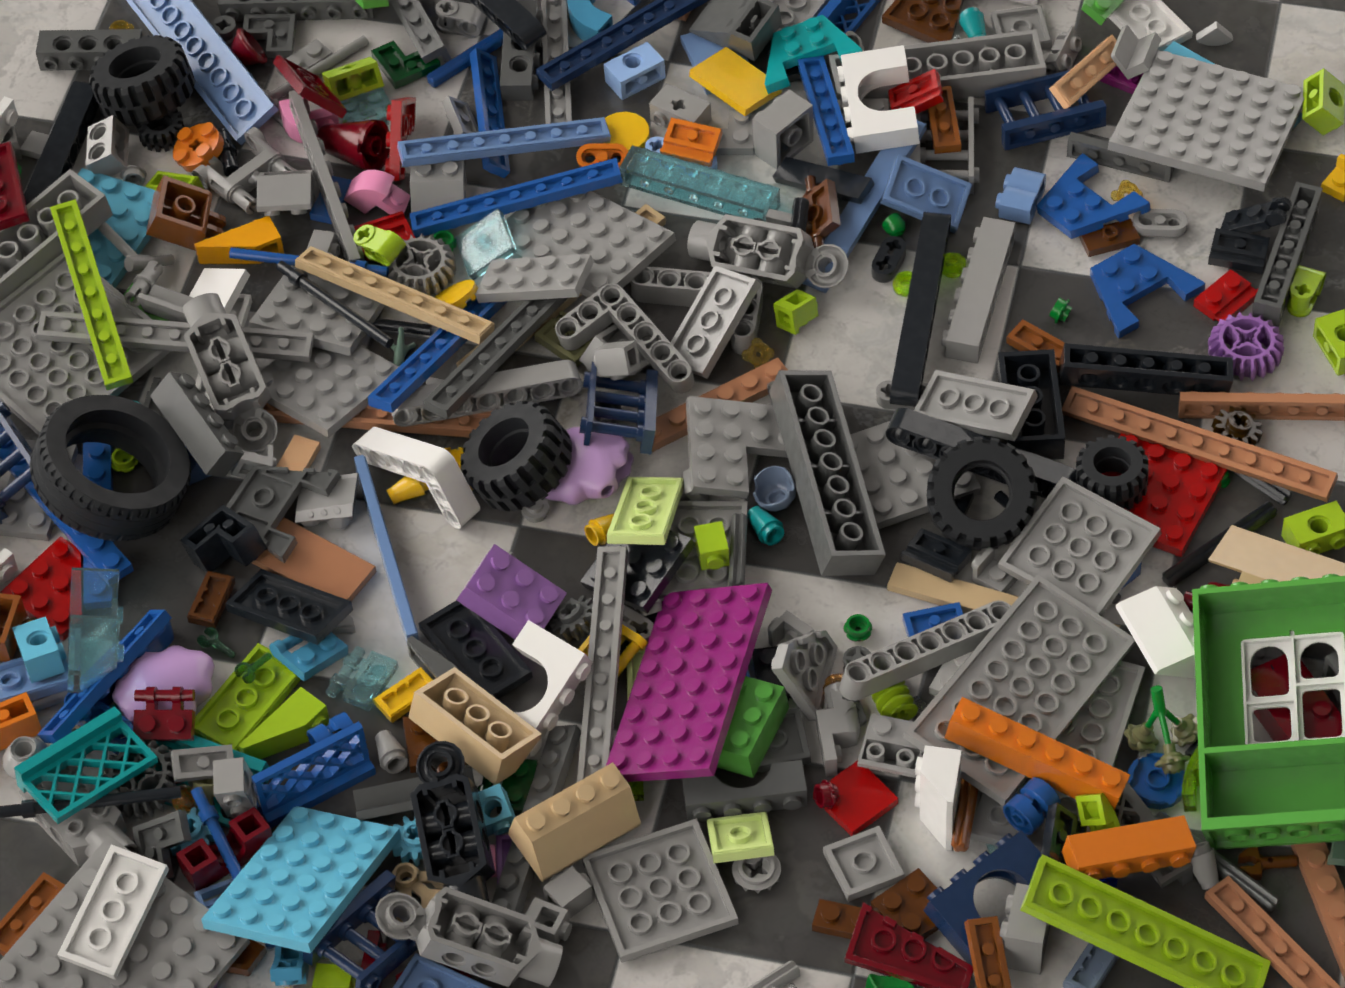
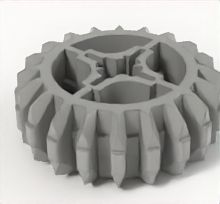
M422 233L419 238H414L410 235L409 240H404L406 243L404 249L389 266V274L386 277L429 296L433 293L437 295L440 293V289L444 290L448 288V283H453L454 275L456 274L455 255H453L449 244H444L442 238L435 240L433 235L425 238Z

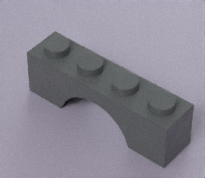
M802 760L772 763L769 773L761 782L746 788L727 786L720 782L715 775L682 778L687 821L697 818L698 822H704L711 818L757 812L768 813L783 809L796 810L800 807H807V788Z

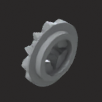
M776 855L737 860L733 862L732 874L735 883L742 886L745 892L749 889L754 890L758 894L764 889L771 890L772 885L779 882L781 864ZM762 863L763 874L758 873L751 878L752 872L750 869L756 870Z

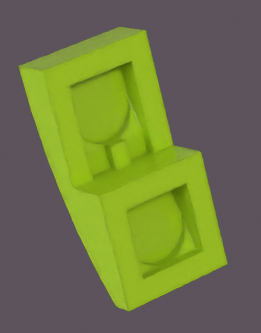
M1104 793L1075 796L1081 826H1089L1090 832L1120 827L1115 811Z

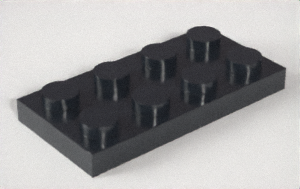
M260 569L225 603L227 611L316 645H319L353 611L352 602L347 599Z
M457 600L418 623L420 631L441 656L452 662L459 671L496 699L533 678L531 669L494 625Z

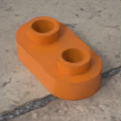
M617 143L584 144L578 149L576 154L579 167L620 156L622 159L618 162L620 171H623L630 162L627 148ZM588 156L595 157L592 163L586 162Z

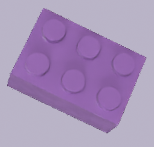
M494 544L456 600L515 640L528 620L544 629L567 592Z

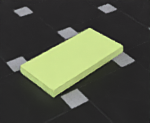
M628 477L607 532V544L665 545L684 490L683 478Z

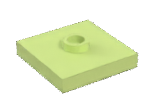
M767 812L706 820L713 863L775 856Z

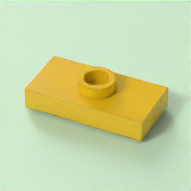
M420 667L373 699L374 705L393 723L410 711L414 692L433 681V679Z

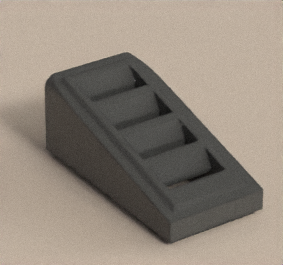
M413 636L407 638L409 657L418 668L422 667L433 680L450 669L457 668L452 662Z

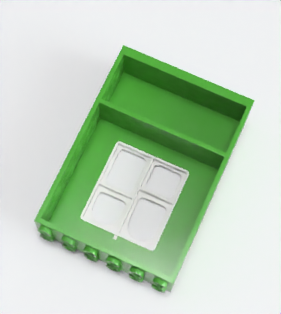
M1327 574L1322 576V578L1295 577L1291 581L1280 582L1274 579H1267L1257 584L1235 582L1230 586L1203 585L1200 589H1192L1201 830L1206 841L1209 842L1210 847H1213L1214 850L1345 841V576ZM1318 642L1327 643L1332 646L1338 654V675L1324 678H1303L1301 676L1300 661L1304 650L1311 644ZM1276 647L1287 656L1289 672V692L1287 694L1264 697L1252 695L1251 659L1261 648ZM1339 690L1341 696L1342 734L1337 737L1306 738L1304 735L1303 694L1307 691ZM1289 708L1292 732L1290 739L1271 742H1256L1254 740V711L1258 709Z

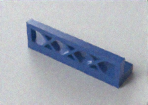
M830 0L817 16L824 15L836 27L843 29L844 33L847 31L855 32L881 0H870L869 3L858 4L857 0ZM845 14H857L855 19L844 20Z

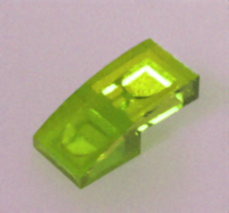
M1198 747L1192 754L1183 777L1181 795L1184 812L1197 811V786H1200Z

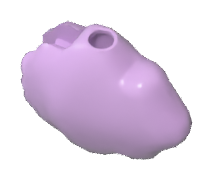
M580 427L567 429L566 431L572 441L571 464L567 465L568 471L565 477H561L559 480L560 484L555 490L552 489L547 493L549 496L545 499L561 501L568 505H577L588 499L607 498L614 494L620 482L630 475L631 465L634 462V457L629 452L630 445L622 436L591 432L590 444L586 446L584 445V434L579 433Z
M172 645L161 652H145L144 655L135 659L129 665V671L125 676L116 680L112 699L117 704L116 708L121 712L122 716L133 724L134 710H146V701H135V690H146V687H157L158 690H172L173 687H183L184 689L195 690V701H184V710H194L196 714L197 707L209 699L212 693L213 660L202 651L189 650L179 645ZM158 701V710H172V701Z

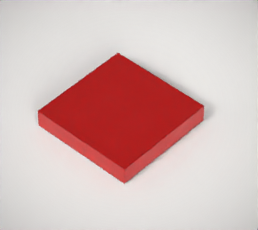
M858 760L828 781L837 786L839 801L836 802L832 809L823 808L850 836L858 834L899 804V798L870 769L857 766Z

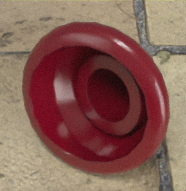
M243 28L237 29V34L230 48L243 65L248 67L267 63V56L254 37Z

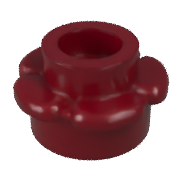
M826 779L814 786V799L819 808L826 807L827 809H832L836 802L839 801L837 786Z

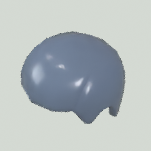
M776 465L767 467L755 476L753 496L756 503L763 510L777 512L786 509L795 499V481L785 467Z

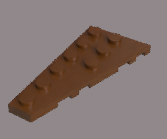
M895 0L882 15V23L927 43L952 40L964 0Z

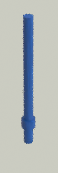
M233 247L230 248L229 257L234 259L274 264L284 261L291 266H295V259L299 257L298 255ZM362 260L350 262L381 276L388 277L389 267L372 265L368 261Z
M196 787L191 791V794L199 808L198 816L202 824L207 825L234 880L242 868L218 821L220 816L215 806L210 805L202 787ZM264 943L267 949L275 947V945Z

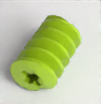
M905 680L871 695L880 715L909 721L918 712V707L913 704L914 698L909 694L910 690L905 685Z

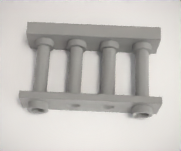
M968 97V110H955L957 121H968V130H959L960 140L968 141V150L934 154V150H926V147H920V144H917L909 159L919 163H925V160L968 161V170L939 171L968 181L972 184L969 194H974V183H979V167H974V124H979V108H974V97ZM927 110L916 114V119L923 123L929 121ZM931 130L925 131L920 143L932 141Z

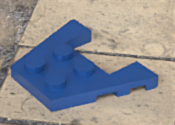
M1084 153L1079 155L1036 205L1037 213L1070 239L1102 229L1104 223L1113 220L1119 222L1129 219L1128 215L1135 212L1147 213L1151 208L1150 202L1135 191L1111 205L1084 185L1083 182L1099 173L1098 164Z
M1136 244L1125 248L1090 268L1091 279L1100 300L1104 302L1107 316L1112 321L1114 332L1118 338L1139 328V320L1126 306L1165 284H1168L1184 301L1205 291V283L1202 280Z

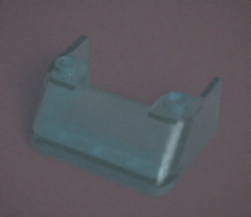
M72 568L67 693H81L115 670L117 662H123L124 645L118 644L119 625L123 624V607L118 606L119 569Z

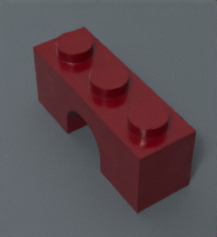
M254 806L229 821L230 830L226 838L240 866H243L250 861L264 842L272 836L270 826ZM203 838L176 853L181 872L195 891L209 887L230 874L217 845L208 846Z

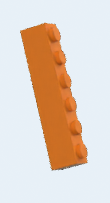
M964 697L961 698L944 737L1031 779L1033 777L1040 778L1053 789L1076 799L1075 796L1104 793L1114 811L1130 777V774Z

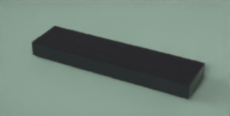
M790 157L784 158L772 176L776 183L806 190L805 177L807 178L809 175L815 176L817 185L827 178L835 182L838 199L862 204L874 186V182L870 177Z

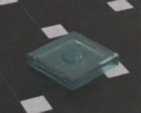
M496 209L455 237L468 276L473 280L486 273L491 260L507 259L517 252L504 214L499 209Z

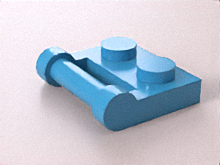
M332 632L319 645L309 642L293 653L288 650L304 640L290 635L282 641L276 640L269 646L272 655L303 681H306L348 655V645Z

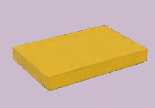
M728 47L718 51L689 71L690 78L744 116H747L782 93L781 89L768 94L765 87L766 74Z

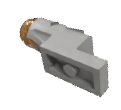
M833 674L825 679V684L823 685L824 709L816 710V728L826 777L838 775L837 763H842L841 749L857 745L860 727L867 722L860 701L848 700L841 695L839 685L843 674Z

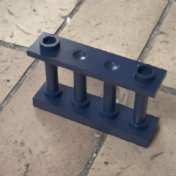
M1070 70L984 90L985 112L998 111L1004 122L1001 125L1002 146L1005 151L1067 136L1071 132L1079 133L1106 126V105L1103 100L1090 102L1085 93L1077 100L1080 105L1063 109L1049 88ZM1049 99L1054 111L1040 115L1034 102ZM1024 105L1029 118L1015 121L1009 108Z
M592 361L590 372L585 371L583 388L588 389L586 417H581L579 433L584 434V445L589 446L591 432L636 438L637 442H641L640 453L651 455L656 432L658 371L647 369L646 379H640V382L622 379L611 380L608 377L597 376V368ZM596 387L638 393L639 397L596 391ZM595 402L627 406L637 408L638 412L594 405ZM597 417L637 423V427L593 421V419Z
M0 401V423L5 430L0 434V448L12 439L17 449L0 462V477L23 458H25L30 466V457L33 451L10 418L12 411L3 401ZM30 467L0 492V524H3L2 520L9 517L4 509L6 506L5 502L32 481Z
M386 870L356 895L311 953L303 952V961L312 967L319 960L327 958L356 979L355 988H378L384 978L418 949L414 940L392 939L396 943L385 952L355 931L362 923H370L381 931L375 918L376 906L381 898L396 892V876ZM348 940L375 959V961L364 970L334 947L341 941Z

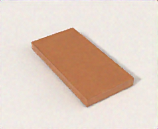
M286 518L281 520L276 530L294 536L298 542L286 562H281L268 550L251 562L266 571L351 602L377 572L376 566Z

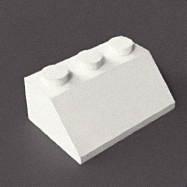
M1155 586L1125 599L1115 606L1154 674L1196 678L1193 613L1190 612L1184 602L1182 593L1177 588Z
M925 745L923 757L917 756L915 807L920 808V821L945 850L952 851L951 840L961 787L962 750Z

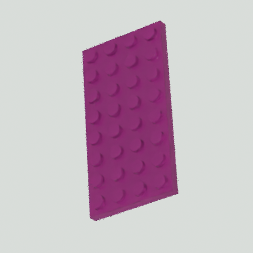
M768 583L677 591L663 597L662 611L658 612L606 766L613 762L627 782L714 776L772 594V589Z

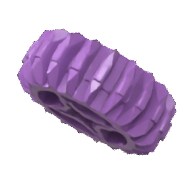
M1239 312L1237 317L1229 314L1226 320L1220 319L1217 326H1213L1208 339L1209 356L1233 358V376H1239L1241 381L1244 377H1249L1253 381L1256 375L1263 379L1266 372L1272 374L1275 367L1279 366L1284 354L1283 335L1280 334L1279 327H1273L1272 320L1264 321L1262 315L1257 318L1253 317L1251 312L1248 316H1243ZM1226 343L1230 345V349L1225 345ZM1261 343H1263L1264 346L1267 348L1266 350L1262 348Z

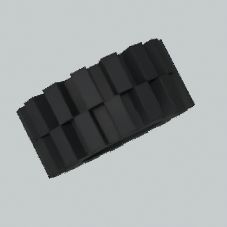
M176 108L175 112L163 116L160 120L156 121L155 119L144 125L139 123L136 124L140 142L144 148L147 146L150 151L155 148L156 152H161V148H164L165 152L170 151V146L174 148L178 140L177 134L185 125L182 113L178 112V108ZM161 125L169 126L167 129L162 131L153 130L154 128Z

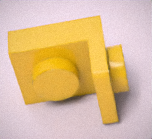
M1340 154L1337 157L1336 167L1321 183L1322 192L1342 202L1345 201L1344 154Z

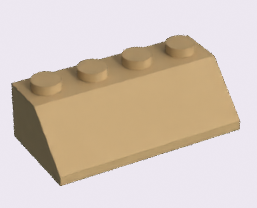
M455 667L414 692L408 717L436 740L454 743L461 749L465 762L494 785L517 771L542 735V733Z
M612 762L516 816L509 828L508 835L541 882L639 827L641 821L631 787Z

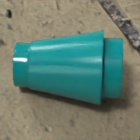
M976 7L967 8L961 12L959 24L968 38L987 36L983 12Z
M754 506L748 511L747 518L761 543L775 545L781 541L784 536L781 521L759 506Z

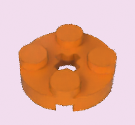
M211 122L197 124L190 128L184 127L177 134L178 140L173 148V159L188 172H192L200 165H211L208 161L213 156L218 158L221 154L224 138Z

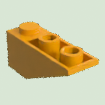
M270 216L254 220L194 244L199 264L264 263L230 258L229 252L231 247L284 254L281 236Z

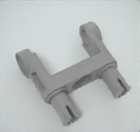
M252 127L244 133L245 140L252 149L251 152L256 156L227 178L221 176L209 165H200L192 171L193 176L199 177L204 189H212L228 203H236L247 214H253L251 209L257 210V199L251 196L249 192L257 187V176L260 172L297 171V169H294L285 162L283 154L267 143L265 136L256 127Z

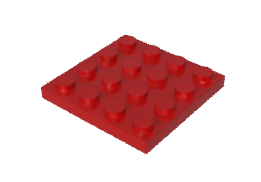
M1120 433L1118 438L1123 436L1126 437V441L1133 440L1137 442V447H1142L1145 450L1149 465L1146 495L1142 496V501L1139 504L1134 503V508L1130 510L1123 509L1161 528V535L1152 547L1182 557L1219 491L1222 479L1228 469L1219 467L1212 462H1204L1190 457L1186 453H1178L1164 448L1160 444L1149 443L1138 439L1134 435ZM1105 472V473H1102V474L1105 475V476H1119V475H1122L1121 473H1118V472Z

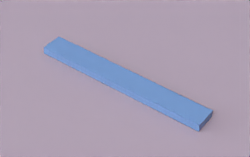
M605 117L398 141L397 148L402 166L410 167L447 161L578 147L589 143H610L611 135Z
M917 120L920 141L927 130V125ZM917 144L880 150L865 175L872 178L874 186L862 204L848 202L840 215L841 225L827 236L824 244H834L840 247L846 253L847 258L849 257L881 205L880 202L896 156L900 154L909 158ZM833 262L825 267V273L832 270ZM808 278L802 283L824 293H827L829 289L813 285Z
M364 455L355 456L356 473H358L359 484L406 643L407 638L411 636L419 640L418 631L366 457Z

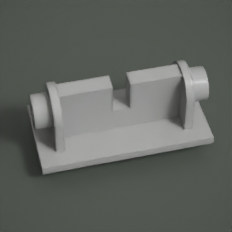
M1074 26L1070 27L1068 33L1063 32L1057 36L1051 49L1053 54H1049L1045 61L1047 75L1067 71L1072 68L1077 54L1082 47L1081 38L1077 35Z

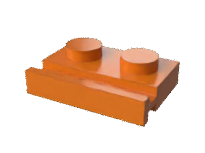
M671 117L663 140V146L660 148V154L664 157L712 167V160L716 155L723 134L722 129Z

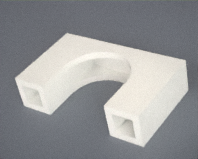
M904 45L841 55L842 66H837L839 82H845V86L840 87L843 103L848 102V107H843L846 123L851 122L852 127L847 128V133L851 144L854 143L856 154L920 144L914 106L877 111L866 107L861 102L864 96L873 89L909 82Z
M528 620L512 645L522 655L545 668L548 676V686L544 697L536 706L524 712H514L542 733L540 740L526 759H530L531 756L538 753L542 746V739L548 731H551L556 726L558 715L564 706L570 704L574 698L575 689L580 681H584L588 677L593 663L582 651Z

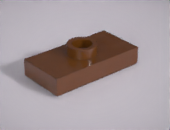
M1131 218L1122 222L1118 221L1104 225L1102 229L1079 236L1088 257L1123 249L1133 244H1140V236L1133 226Z
M207 571L187 615L188 623L216 628L226 606L225 603L228 601L236 583L234 576Z

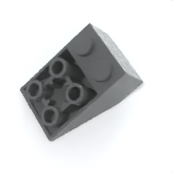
M710 0L690 27L689 32L724 48L728 47L733 52L755 61L773 37L774 32L782 24L779 5L769 0Z

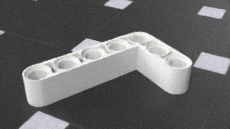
M372 427L352 445L357 456L364 455L366 457L367 464L426 483L444 518L452 527L460 529L480 511L479 503L455 458L446 449L378 427Z

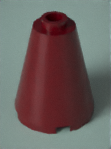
M373 119L323 125L318 130V134H316L317 140L322 139L327 154L364 171L381 170L385 165L386 158L390 154V149L386 148V134L389 128L384 121Z

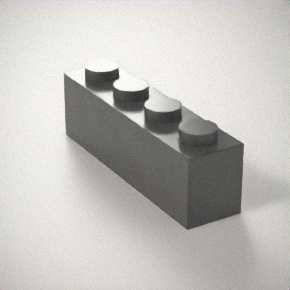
M169 372L150 397L204 473L211 476L225 477L244 454L238 445L237 438L229 433L224 426L223 419L214 412L209 405V399L201 394L195 385V380L190 375Z

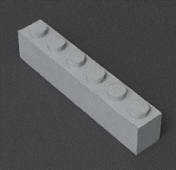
M983 217L981 226L975 228L973 236L975 246L969 248L967 255L969 266L968 268L964 267L962 270L961 283L963 285L962 288H957L954 304L957 305L955 309L951 308L948 317L950 328L949 330L945 329L942 336L941 345L946 346L945 358L978 364L1015 241V222Z

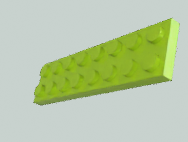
M1043 854L1037 862L1020 909L1024 913L1184 988H1263L1271 963L1268 959Z

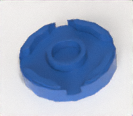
M1154 752L1147 754V757H1142L1141 759L1139 757L1133 761L1128 769V774H1130L1128 783L1150 809L1161 810L1174 806L1182 800L1187 790L1188 775L1186 771L1183 770L1180 773L1165 775L1162 768L1155 767L1154 764L1160 760L1161 756L1164 755L1163 753Z

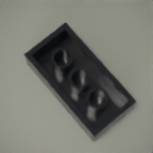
M1054 349L998 352V382L1035 389L1038 396L1016 440L1005 439V443L1051 460L1064 459L1065 432Z

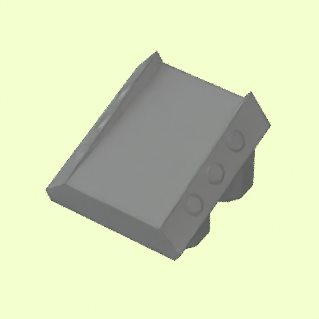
M358 473L340 475L341 478L328 497L302 488L298 494L295 523L314 527L320 522H328V525L333 529L346 528L354 518Z

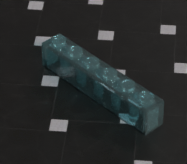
M632 145L619 167L623 181L621 183L622 186L723 216L728 214L749 219L761 218L766 222L768 210H779L780 188L753 181L746 177L729 174L722 170L705 167L698 163L681 160L671 155L657 153L647 148Z

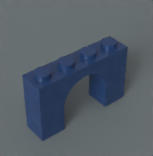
M1022 830L1014 836L1010 833L1005 835L995 844L998 848L991 854L987 850L973 861L975 866L968 872L964 868L961 869L950 879L952 884L944 890L940 886L927 897L929 903L923 911L961 957L970 965H972L964 922L969 919L981 918L975 908L973 899L975 886L984 880L994 878L1006 880L1015 886L1016 883L1029 885L1041 856V852Z

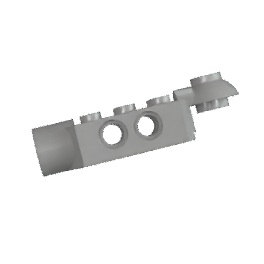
M725 214L717 224L697 220L691 227L688 236L687 249L691 258L710 261L712 267L716 265L742 275L755 276L765 283L797 289L808 278L813 285L820 288H831L838 285L848 272L849 262L846 253L840 247L834 244H824L814 248L811 236L800 228ZM833 262L832 270L825 273V267Z
M206 293L194 297L182 308L190 327L184 335V339L212 406L223 420L234 421L232 435L237 438L241 449L254 453L264 451L267 444L272 445L276 440L278 427L272 414L263 410L264 406L271 399V395L242 326L235 314H226L217 293ZM262 428V433L259 436L250 437L253 429Z
M27 736L16 738L7 747L3 756V768L7 775L16 779L14 767L47 748V744L37 738ZM68 766L61 770L60 774L76 775L78 767ZM43 781L35 787L38 790L51 791L53 782ZM58 782L56 791L72 792L74 783ZM79 784L78 793H90L95 790L96 785ZM20 789L19 793L22 800L34 799L28 792L24 793ZM116 806L82 809L59 824L48 813L36 814V817L33 818L79 867L89 859L108 835L131 852L137 854V845L126 835L127 828L122 813Z
M444 887L430 900L426 908H422L419 902L410 895L399 892L387 894L380 899L376 906L375 918L378 927L386 936L397 940H414L421 957L509 987L520 977L549 987L558 970L563 946L538 937L532 917L457 890ZM394 916L400 918L403 922L397 921Z

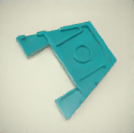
M824 15L809 18L793 26L784 27L773 34L765 78L767 92L770 94L790 86L785 70L797 66L798 59L824 56L837 51L841 61V55L863 52L862 48Z

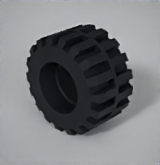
M1108 435V438L1105 439L1102 436L1097 437L1096 442L1089 441L1086 443V448H1081L1079 456L1076 458V484L1128 510L1134 508V503L1139 504L1142 501V496L1146 495L1149 472L1148 457L1145 455V450L1142 447H1137V442L1133 440L1126 441V437L1123 436L1114 438V435ZM1105 472H1118V473H1121L1122 475H1119V476H1105V475H1103L1102 473H1105Z

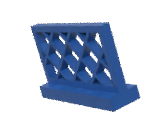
M358 721L251 776L257 797V809L271 829L279 825L293 807L299 806L310 809L375 775L376 770L369 758L363 727ZM353 737L349 743H345L347 739ZM326 751L322 757H318L320 753ZM338 751H342L338 758H333ZM300 764L295 771L291 770L293 767ZM311 765H315L311 772L307 771ZM273 778L269 784H261ZM284 779H289L285 785H280Z

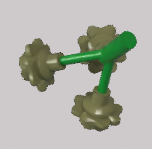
M1156 685L1150 689L1154 710L1148 721L1139 725L1129 724L1124 731V735L1128 738L1129 747L1139 752H1144L1145 750L1154 751L1159 741L1154 735L1153 723L1159 717L1165 745H1162L1164 755L1154 765L1155 767L1162 768L1165 775L1180 773L1185 770V762L1191 758L1177 752L1175 744L1183 748L1187 744L1190 745L1196 742L1198 739L1197 717L1191 713L1184 718L1175 717L1166 709L1163 687ZM1165 716L1172 722L1173 727L1170 730L1172 740L1170 739Z

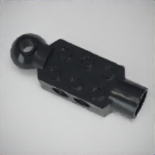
M436 741L426 746L420 753L416 762V772L423 784H419L410 793L427 880L438 890L448 887L490 902L486 881L496 872L478 788L469 777L462 775L465 769V758L461 749L448 741ZM448 762V766L444 771L437 772V768L441 763Z

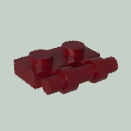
M146 687V690H135V701H146V710H134L133 732L140 739L145 741H194L195 711L184 710V701H195L194 689L173 687L172 690H158L157 687ZM158 701H172V710H158Z

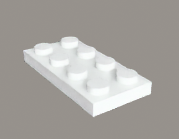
M111 844L57 954L58 957L64 961L116 980L169 871L168 866Z

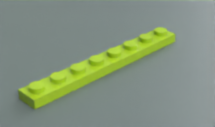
M74 199L51 206L50 210L106 390L133 383L77 201Z

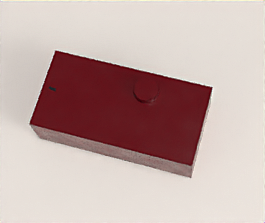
M1285 654L1251 669L1253 696L1285 695L1289 692L1288 660ZM1300 661L1301 676L1305 679L1314 678L1304 663ZM1323 690L1305 692L1302 697L1305 737L1311 739L1340 736L1342 734V715ZM1289 708L1258 709L1254 711L1255 716L1273 741H1285L1291 738V712Z

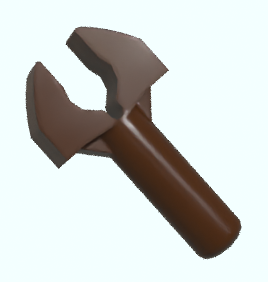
M1251 847L1245 849L1239 855L1238 864L1247 862L1255 864L1254 866H1240V869L1253 879L1261 880L1262 873L1266 869L1296 867L1298 865V858L1296 855L1264 857L1259 854L1258 847Z

